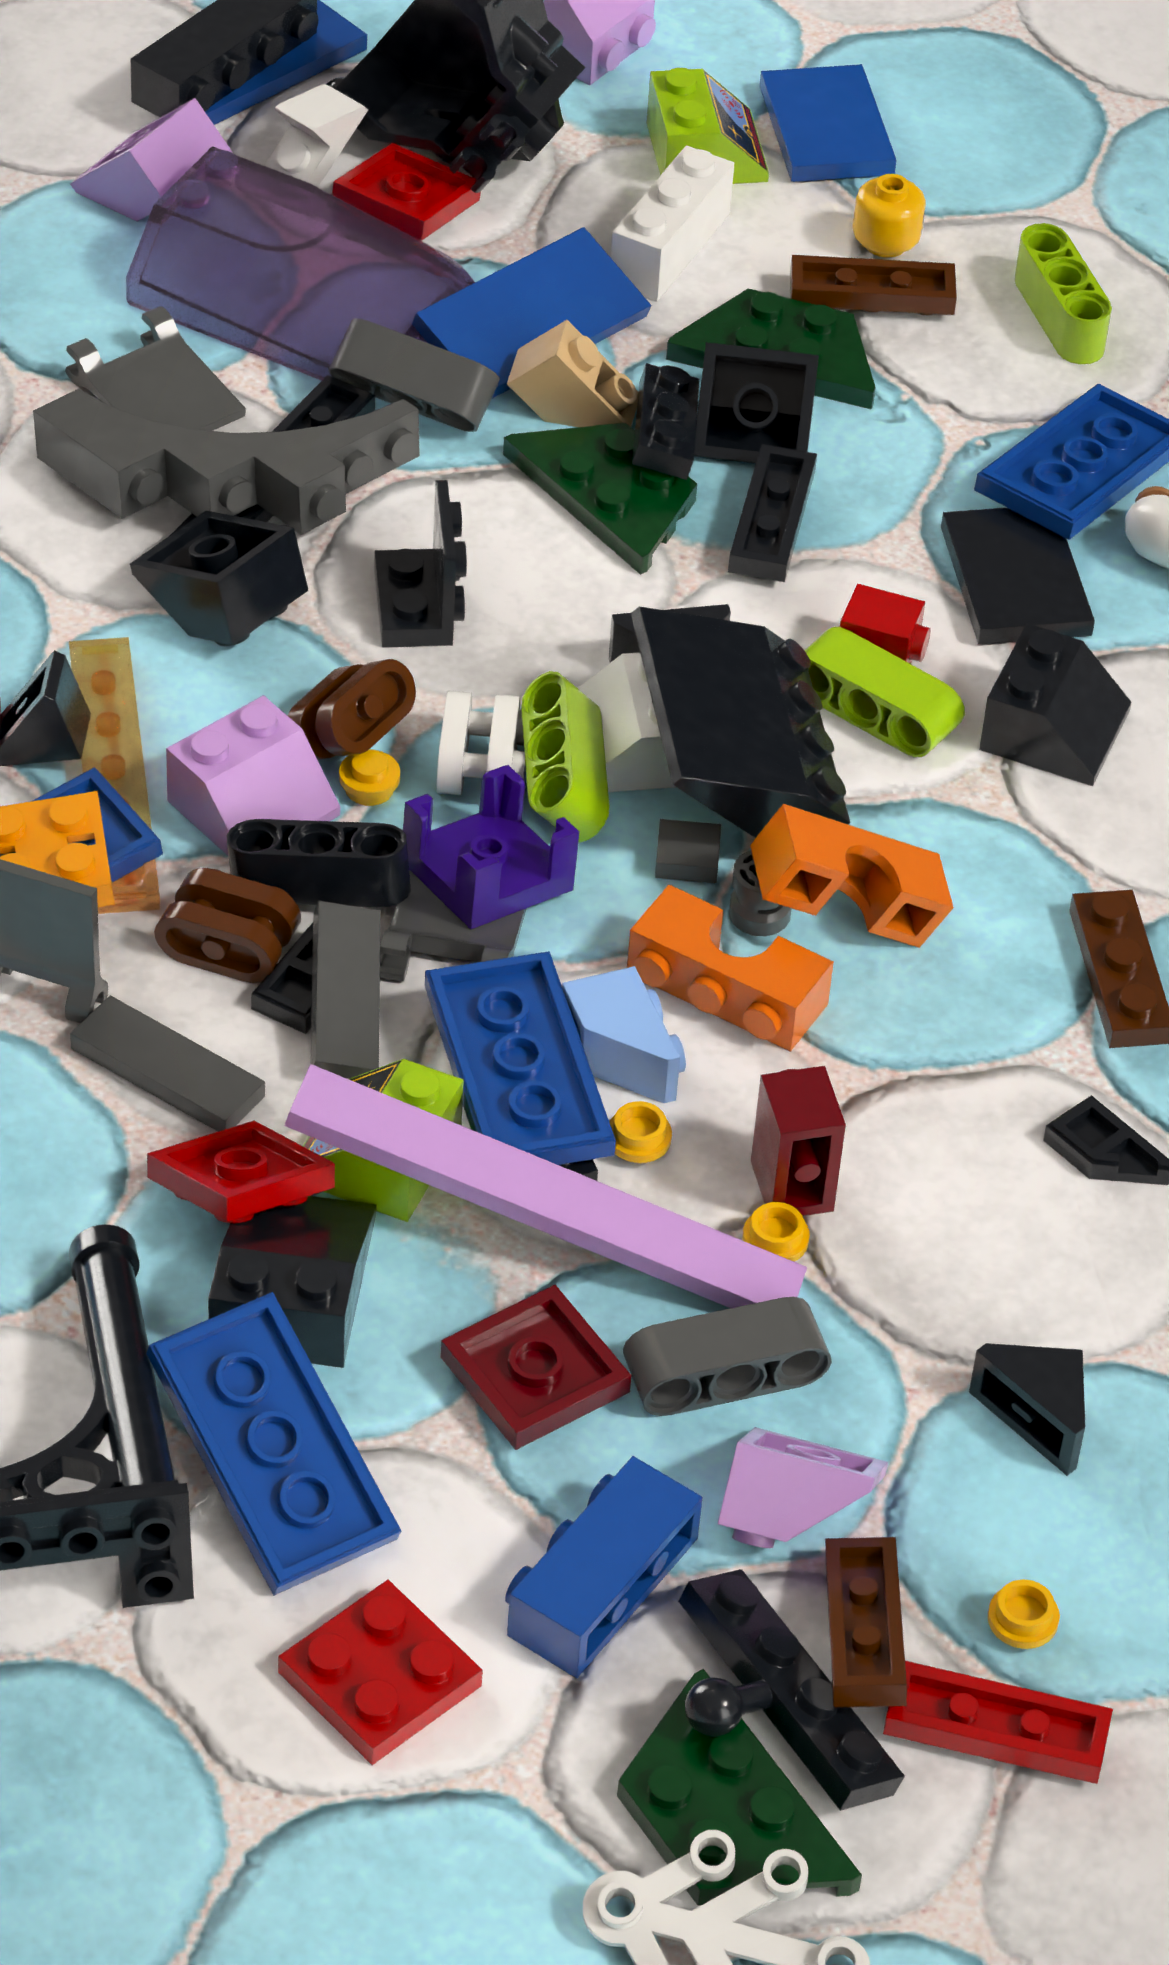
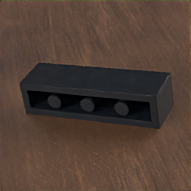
M216 0L130 59L131 102L158 117H162L196 98L203 110L207 111L209 107L235 89L240 88L245 82L268 66L276 63L278 59L317 33V0Z

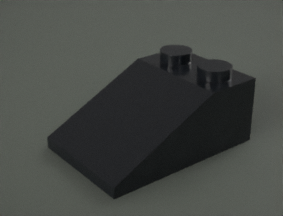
M308 1196V1199L302 1204L293 1206L280 1205L255 1213L254 1217L249 1221L230 1223L220 1247L208 1297L209 1319L273 1292L311 1364L344 1368L376 1218L377 1205Z

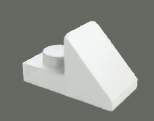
M325 83L276 106L275 110L290 123V126L262 167V170L269 177L308 200L311 199L368 111L365 106Z

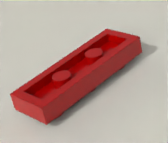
M905 1661L907 1706L888 1707L883 1734L1098 1784L1113 1712L1112 1708Z

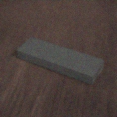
M318 901L313 915L310 1064L350 1079L379 1068L381 910Z
M111 995L70 1033L71 1049L216 1131L236 1126L265 1097L264 1080Z

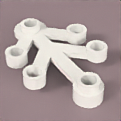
M707 1830L700 1833L693 1840L688 1854L644 1878L627 1871H613L600 1876L589 1886L583 1900V1918L589 1932L603 1944L625 1947L634 1965H669L654 1935L684 1943L696 1965H733L727 1955L764 1965H826L825 1963L830 1957L839 1954L850 1958L854 1965H870L865 1949L858 1942L848 1937H831L817 1945L737 1923L777 1900L790 1901L796 1899L804 1892L808 1882V1865L803 1856L794 1850L780 1849L773 1852L767 1857L761 1873L692 1911L663 1904L702 1879L711 1882L720 1881L732 1872L735 1865V1846L731 1838L719 1830ZM718 1846L724 1850L727 1857L723 1863L717 1866H709L704 1864L698 1855L705 1847ZM790 1865L798 1871L800 1877L791 1885H781L772 1878L771 1873L777 1866ZM624 1896L629 1898L635 1907L629 1915L615 1917L607 1911L606 1905L612 1898Z

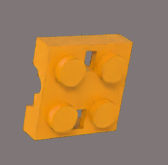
M97 791L0 806V854H5L0 856L1 860L97 888L98 907L115 905ZM95 839L96 844L87 846L83 843L73 842Z

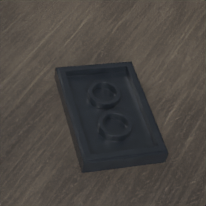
M1009 508L943 512L941 530L978 645L1017 642L1026 623L1069 637L1092 636L1095 620L1065 537Z

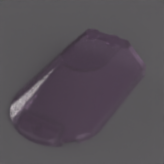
M212 146L154 204L126 276V300L129 305L146 312L162 306L170 313L174 322L316 379L323 380L327 375L331 376L328 372L329 367L352 319H364L426 342L412 325L416 313L475 282L459 263L435 247L313 184Z

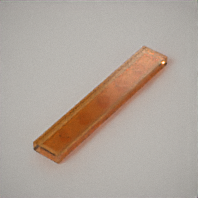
M129 637L69 641L71 670L91 712L81 759L82 774L95 767L152 830ZM156 860L145 862L143 866L112 882L115 905L98 907V914L160 910Z

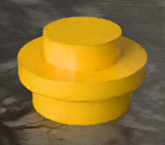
M369 749L361 754L348 755L341 762L339 781L347 796L355 803L365 806L379 805L389 800L400 783V767L397 761L389 754Z
M644 1101L627 1103L620 1107L609 1121L616 1140L615 1155L626 1161L634 1163L651 1162L662 1157L670 1148L672 1140L670 1123L663 1111L654 1104Z
M770 1202L758 1207L746 1220L742 1239L747 1243L795 1262L807 1251L810 1233L803 1216L795 1207L782 1202Z
M1025 1579L1012 1581L999 1590L991 1599L988 1609L989 1626L998 1639L1012 1647L1021 1649L1040 1647L1048 1643L1058 1629L1060 1619L1058 1606L1050 1591L1038 1582Z

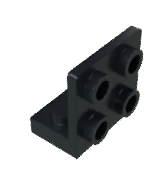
M435 480L433 549L374 550V572L382 648L453 646L454 621H464L463 585L455 586V582L459 581L460 577H466L465 541L454 540V537L462 536L461 503L450 502L447 480Z

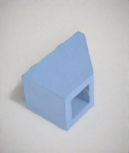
M633 966L562 983V988L593 1076L662 1103L676 1101L678 1076L686 1068L684 1049L676 1034H668L663 1024V1012L659 997L654 989H646L636 967Z

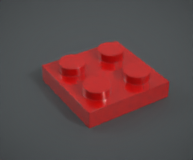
M392 142L333 181L331 201L351 209L354 214L360 217L372 218L388 225L405 237L417 238L422 241L478 202L481 191L474 193L470 189L476 182L475 178L459 171L454 174L450 171V167Z
M254 1120L147 1153V1178L174 1192L176 1197L188 1200L213 1214L219 1221L242 1223L251 1220L255 1213L280 1205L293 1206L302 1204L308 1199V1196L335 1188V1163Z
M389 1579L278 1656V1673L371 1765H374L482 1686L483 1669Z

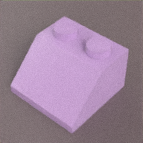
M544 0L548 21L561 32L564 38L562 46L586 67L576 79L588 85L593 84L608 71L614 70L620 62L637 49L646 46L655 32L656 22L653 19L655 0Z
M194 98L135 131L71 182L70 185L76 193L135 221H139L156 211L161 218H164L188 201L183 192L190 186L195 192L219 176L220 172L216 165L232 153V151L199 102Z
M264 695L166 748L167 801L226 855H228L226 835L237 823L250 819L331 821L340 816V805L303 729Z

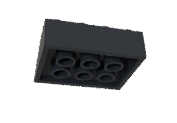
M640 606L631 613L672 785L754 838L758 836L782 804L845 824L851 823L844 801L846 788L836 772L831 754L834 752V745L824 729L820 714L822 702L813 689L808 671L811 667V662L805 650L792 639L785 641L765 626Z

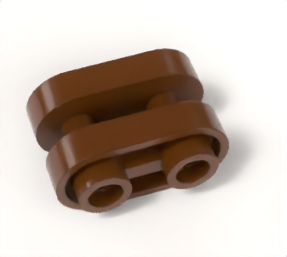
M394 659L370 662L365 665L357 664L339 667L333 670L290 709L287 716L303 729L317 760L334 756L361 754L375 745L411 711L416 697L415 682L409 669L403 663Z
M197 868L190 871L175 894V902L166 908L158 921L154 935L159 947L168 956L180 963L240 981L258 983L262 982L268 974L272 973L281 957L282 947L290 942L301 922V912L292 897L281 888L224 873L217 869Z

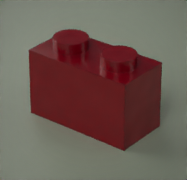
M825 1066L787 1069L760 1076L751 1164L764 1204L770 1202L786 1203L795 1207L802 1216L833 1212L835 1207L846 1124Z

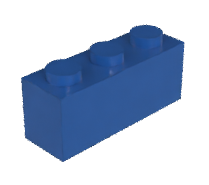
M632 1456L615 1476L611 1474L605 1475L593 1489L587 1508L574 1522L570 1519L562 1522L552 1535L546 1554L533 1568L527 1565L520 1569L511 1581L505 1595V1602L509 1604L507 1636L577 1679L698 1539L703 1497L635 1456Z

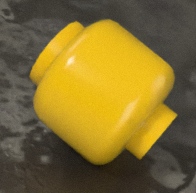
M885 174L867 181L859 188L855 200L852 226L855 238L870 253L884 258L896 257L912 249L919 243L923 230L926 207L923 192L913 182L898 174Z

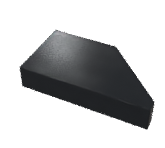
M313 922L276 964L272 973L268 974L251 994L252 1010L304 1034L311 1028Z
M1092 1095L1046 1125L1043 1141L1089 1179L1169 1185V1158Z

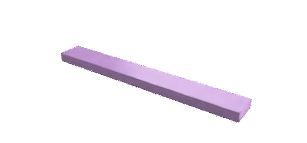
M310 1064L284 1125L729 1308L782 1297H798L807 1270L806 1266L312 1064Z

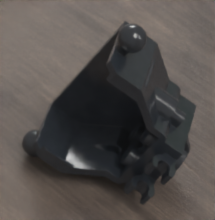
M414 0L376 46L345 78H335L329 81L327 85L368 109L357 129L369 140L385 143L393 142L397 145L430 150L443 162L449 164L450 171L454 174L460 168H463L475 178L476 182L470 189L474 193H478L494 178L496 168L503 160L531 161L564 125V120L558 98L586 67L562 46L564 38L561 32L548 21L543 0Z

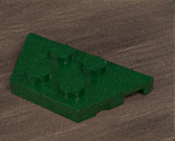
M748 288L674 334L667 342L666 360L703 368L706 342L819 355L815 396L867 409H872L874 405L876 387L853 313L832 309L826 305H815L782 297L772 292H761Z
M627 423L517 433L504 437L503 455L640 575L649 570L652 566L653 553L661 542L667 544L676 531V522L684 518L696 502L697 483L689 476L685 480L632 464L635 430Z
M704 1669L694 1673L618 1780L617 1797L667 1865L688 1854L695 1837L704 1831L719 1830L731 1838L735 1846V1865L732 1872L720 1881L711 1882L702 1879L686 1889L698 1906L707 1903L761 1873L767 1857L780 1849L794 1850L805 1859L808 1865L806 1889L835 1887L836 1897L851 1896L860 1890L862 1874L742 1718L731 1732L718 1737L703 1735L690 1725L685 1713L686 1697L696 1683L710 1678ZM718 1846L705 1847L698 1855L700 1860L709 1866H717L723 1863L727 1857L724 1850ZM790 1865L777 1866L771 1873L772 1878L781 1885H791L800 1877L798 1871Z

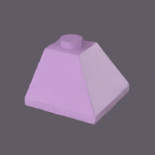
M755 1427L737 1442L718 1524L734 1528L732 1538L739 1542L761 1548H773L775 1539L787 1542L870 1493L885 1476L888 1462Z

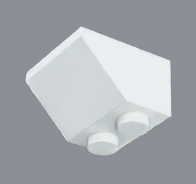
M621 654L578 687L582 693L599 706L601 711L608 792L675 788L676 786L672 785L641 654Z

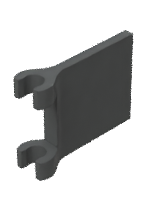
M162 306L142 314V320L151 329L140 336V340L144 345L142 348L105 364L94 344L87 338L68 345L66 348L68 354L76 362L66 367L65 372L69 379L75 385L89 389L100 401L111 407L147 420L213 431L245 416L246 408L186 344L172 316Z
M0 859V974L2 972L11 975L12 971H16L68 987L65 1017L78 1023L84 1021L93 1012L95 1001L102 1003L108 996V983L102 979L100 974L97 888Z
M409 870L411 892L404 901L396 905L390 926L385 930L382 937L380 952L384 953L380 966V978L404 981L411 951L472 962L513 957L526 909L470 929Z

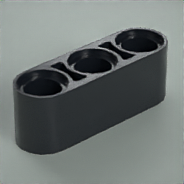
M250 819L237 823L226 835L231 875L281 888L292 897L297 905H317L318 901L356 907H391L404 901L411 892L406 834L402 829L391 824Z

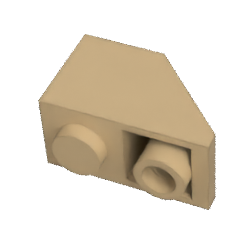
M568 320L520 347L507 381V385L545 422L574 427L627 423L631 427L637 409L638 391L635 389L632 381L626 375L619 373L598 351L594 342L587 336H583Z

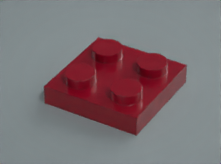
M556 1285L550 1286L441 1340V1359L515 1450L630 1393L632 1375Z

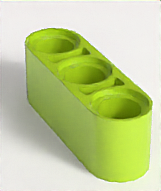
M1046 223L1033 224L1026 227L1020 237L1014 278L1018 290L1053 347L1063 359L1075 364H1091L1099 361L1105 352L1112 311L1108 297L1063 229Z
M831 627L805 649L811 662V667L808 671L813 689L821 699L822 708L907 755L924 757L964 719V704L953 688L847 629Z
M549 671L534 679L527 687L522 698L521 710L528 801L530 807L555 828L557 819L566 818L580 831L579 842L581 843L598 834L609 816L610 806L602 715L599 706L558 672Z

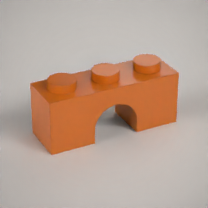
M782 804L750 844L762 898L766 901L816 916L836 890H840L849 896L861 909L868 932L918 948L922 946L954 908L938 853L786 804Z
M669 884L630 929L627 968L635 966L643 983L651 987H657L694 1005L705 1013L713 1014L750 1032L759 1039L767 1040L791 1052L828 1005L834 961L780 936L773 941L767 950L756 956L735 957L719 950L723 909Z

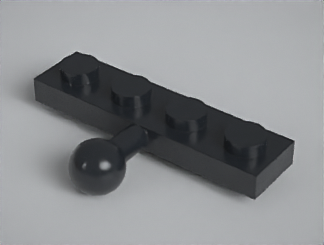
M739 1569L688 1581L678 1602L742 1683V1685L734 1686L725 1679L713 1677L696 1683L690 1689L685 1701V1713L690 1725L703 1735L711 1737L723 1736L731 1732L739 1724L742 1715L762 1710L840 1811L894 1796L905 1775L851 1707H833L831 1681L744 1571Z

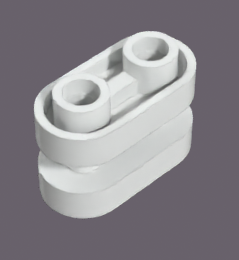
M447 691L438 755L437 793L462 795L464 777L482 778L486 772L505 765H509L525 781V751H517V745L524 746L520 696L496 694L493 712L472 711V692ZM470 735L490 737L488 754L468 753Z

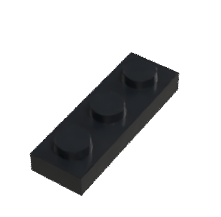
M646 363L639 382L632 464L687 480L694 462L700 379L690 376L686 371L675 366L666 365L658 367Z
M761 444L729 555V573L779 582L786 581L816 470V453Z

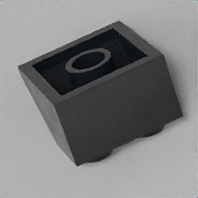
M706 342L696 422L694 457L756 464L761 444L808 452L819 355Z
M207 510L130 563L132 575L189 636L215 641L218 645L222 646L236 645L245 641L253 630L271 617L285 612L290 603L308 591L294 527Z
M1026 623L987 697L979 750L1093 786L1130 712L1132 702L1084 641Z

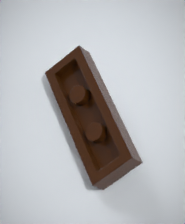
M792 255L790 299L815 305H826L832 309L863 310L866 312H904L920 315H954L957 300L955 263Z
M1133 889L1072 894L1069 912L1109 1048L1169 1044V1006Z
M896 1537L825 1538L833 1707L907 1706V1681Z

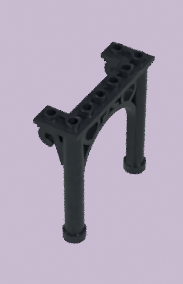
M96 1225L79 1233L69 1248L71 1271L76 1283L95 1389L94 1397L83 1419L65 1437L32 1457L0 1468V1571L118 1556L123 1608L194 1599L189 1492L187 1483L179 1484L178 1480L174 1478L154 1370L146 1355L149 1345L136 1283V1276L140 1266L136 1243L132 1235L119 1226ZM107 1433L113 1461L108 1460L102 1454L94 1452ZM62 1477L83 1480L96 1485L89 1491L60 1495L44 1491V1489ZM23 1496L24 1498L20 1500H13L14 1498Z

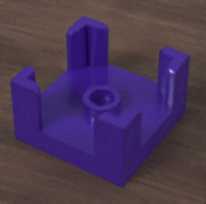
M509 765L488 771L483 775L479 813L431 830L434 799L429 794L405 802L403 832L406 834L409 870L470 929L555 898L574 889L580 831L566 818H559L556 820V829L552 835L550 846L546 844L522 821L525 782Z

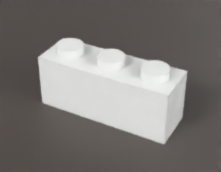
M686 145L612 232L611 259L645 298L658 302L730 215L734 162L715 156L708 151Z

